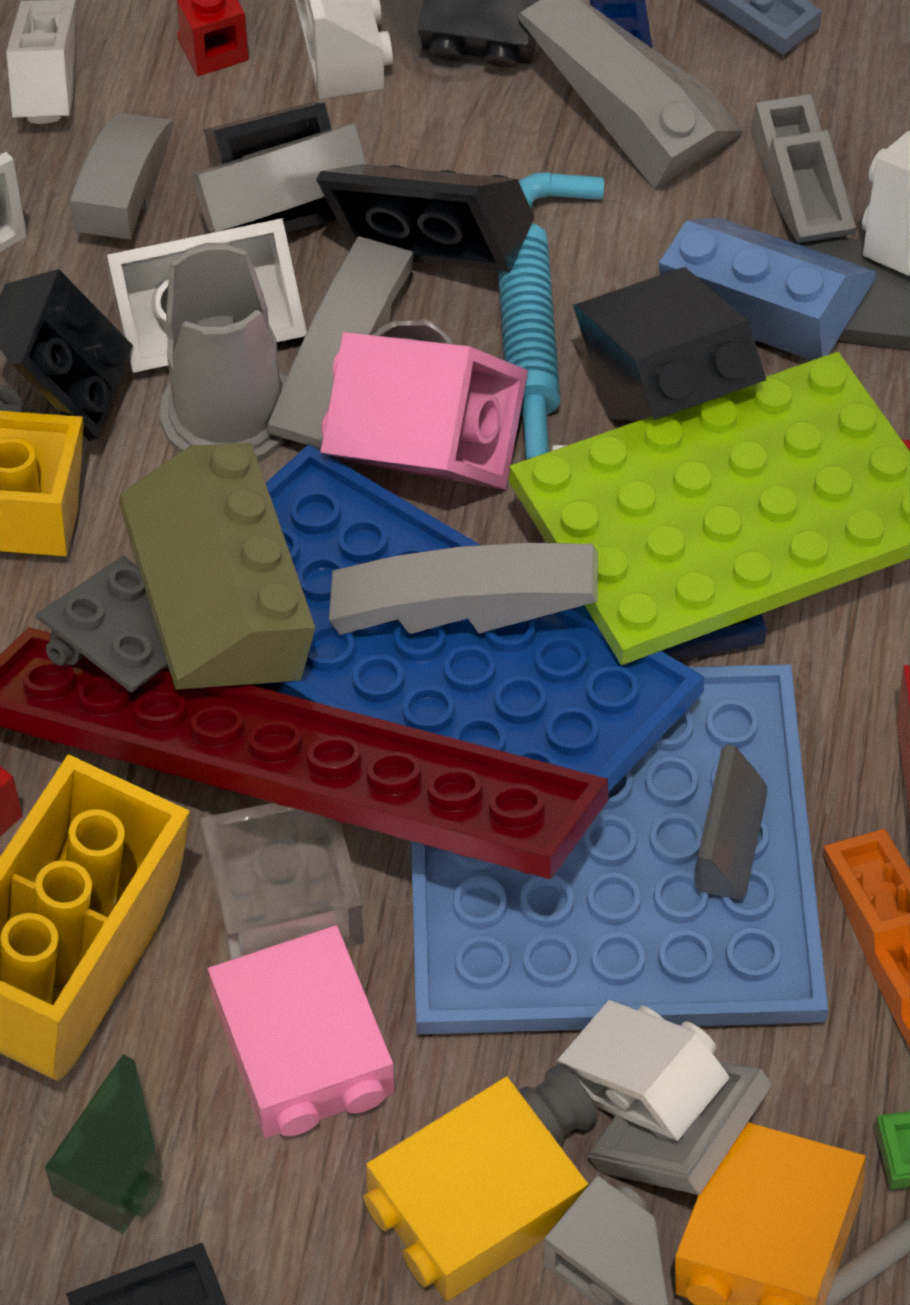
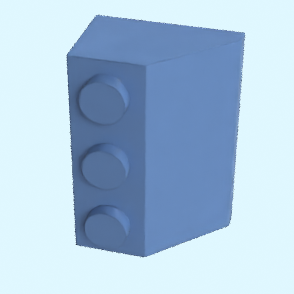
M720 217L686 220L658 262L660 274L681 267H686L749 321L754 340L809 360L829 355L876 279V271Z

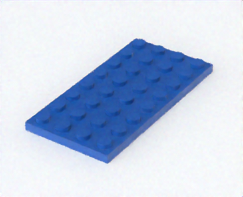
M310 444L266 482L315 625V632L302 679L300 681L263 683L276 692L607 778L608 792L704 692L703 675L662 651L621 665L584 605L482 633L477 632L469 619H464L409 634L397 619L340 635L329 621L332 570L392 556L454 547L479 546L480 544L329 455L320 453V450Z

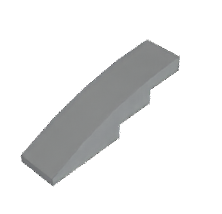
M358 236L335 275L306 333L268 422V434L305 445L310 444L315 448L321 449L323 441L321 432L322 421L329 409L334 382L333 362L340 350L343 332L373 335L378 332L380 327L390 323L391 304L412 271L413 251Z
M511 543L463 546L392 556L332 570L329 621L340 635L397 619L409 634L464 619H469L478 633L490 631L598 602V551L593 544Z

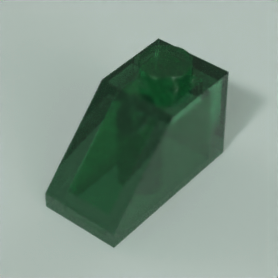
M122 1054L45 1166L53 1196L121 1234L125 1233L136 1215L142 1218L150 1212L163 1186L135 1060Z

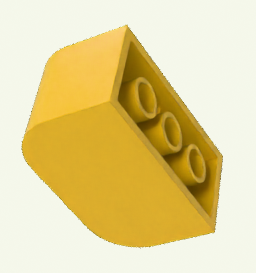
M69 754L66 756L0 856V1054L56 1081L61 1080L71 1070L148 946L168 907L182 867L190 816L189 810Z

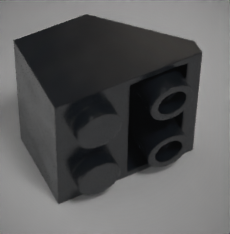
M60 269L6 283L0 296L1 351L12 366L62 415L83 417V436L88 441L98 439L133 344Z

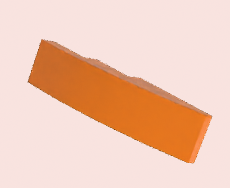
M884 828L824 845L823 851L842 904L871 972L910 1049V869Z

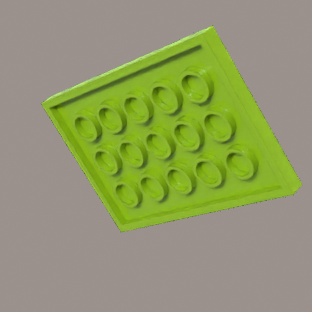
M839 351L766 376V381L662 418L639 420L509 466V483L546 543L593 544L598 551V602L587 604L585 607L621 665L910 559V451Z

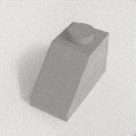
M597 1175L545 1237L543 1266L595 1305H668L655 1217L650 1214L647 1203L632 1189L624 1185L613 1187Z

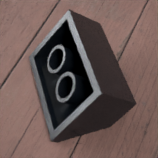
M360 164L320 171L316 179L351 247L358 236L413 251V262L511 272L535 218L518 179L502 175L482 176L461 174L450 170L430 171L409 169L398 165L377 166Z

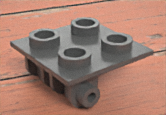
M124 555L36 614V618L52 630L50 642L46 645V652L50 660L57 665H63L64 663L74 665L84 655L131 693L168 667L139 568Z

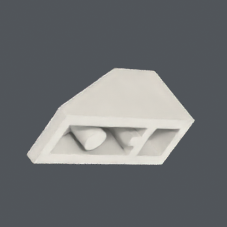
M76 0L20 2L6 50L12 118L27 117V120L31 123L46 124L60 120L61 116L70 115L74 90Z

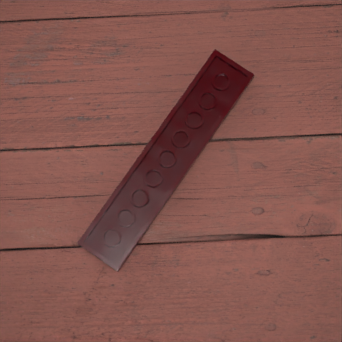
M30 627L0 654V728L10 729L46 739L53 743H60L100 754L107 758L122 760L158 770L165 774H172L212 785L222 790L259 798L280 806L291 807L331 818L341 823H349L385 833L399 839L410 840L450 851L464 857H471L504 866L525 874L551 880L608 802L607 778L248 684L175 690L169 667H167L131 693L84 655L74 665L65 663L57 665L53 663L46 652V645L50 642L51 633Z

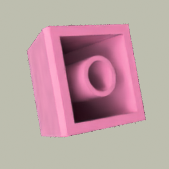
M343 332L340 350L333 362L334 382L329 409L322 421L321 432L323 441L320 453L360 465L506 490L528 370L470 346Z

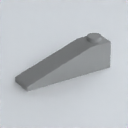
M539 0L519 13L518 19L654 190L741 136L743 130L708 87L584 0Z

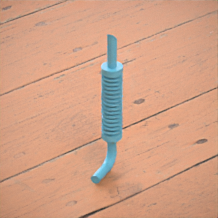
M541 172L533 173L519 180L531 208L534 200L548 196L602 200L604 194L603 177ZM531 224L511 272L498 271L504 361L528 370L520 416L523 417L526 460L550 452L547 415L555 411L560 405L548 236L545 230L536 224Z

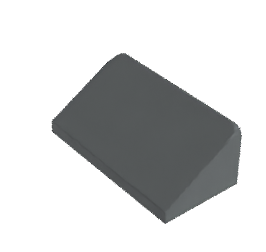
M726 744L725 749H721L698 854L694 886H697V891L734 899H744L747 894L768 792L763 779L736 746Z

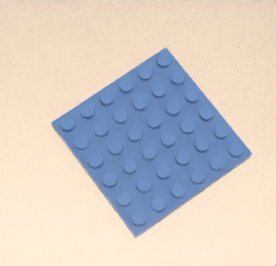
M791 664L689 667L704 676L703 694L608 792V802L551 880L411 841L416 1035L583 1030L608 1000L636 1010L640 1006H646L659 1014L664 1020L680 1026L685 1021L696 1026L826 1022L828 1002ZM726 744L737 747L763 779L768 792L747 894L744 899H734L697 891V886H694L698 854L722 748L725 749Z

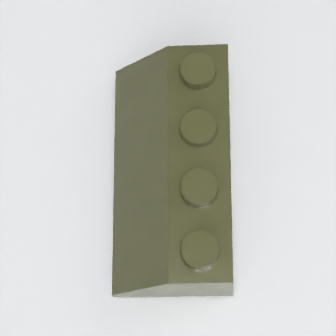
M252 443L191 445L121 492L119 497L120 509L175 690L300 681L314 636L315 625Z

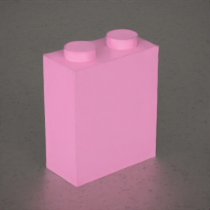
M337 925L207 968L212 1001L264 1139L280 1133L284 1136H295L305 1133L315 1127L321 1119L344 1111L362 1113L371 1110L381 1104L385 1097L395 1094L392 1059Z

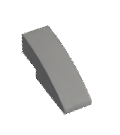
M812 95L756 102L750 128L770 189L796 241L803 243L855 234L856 225L829 131L821 130Z
M117 112L107 122L89 151L70 198L75 232L131 240L140 211L147 212L172 134L173 120Z
M351 123L248 154L241 159L201 170L191 175L209 231L219 232L325 197L316 181L320 171L366 164L355 123Z

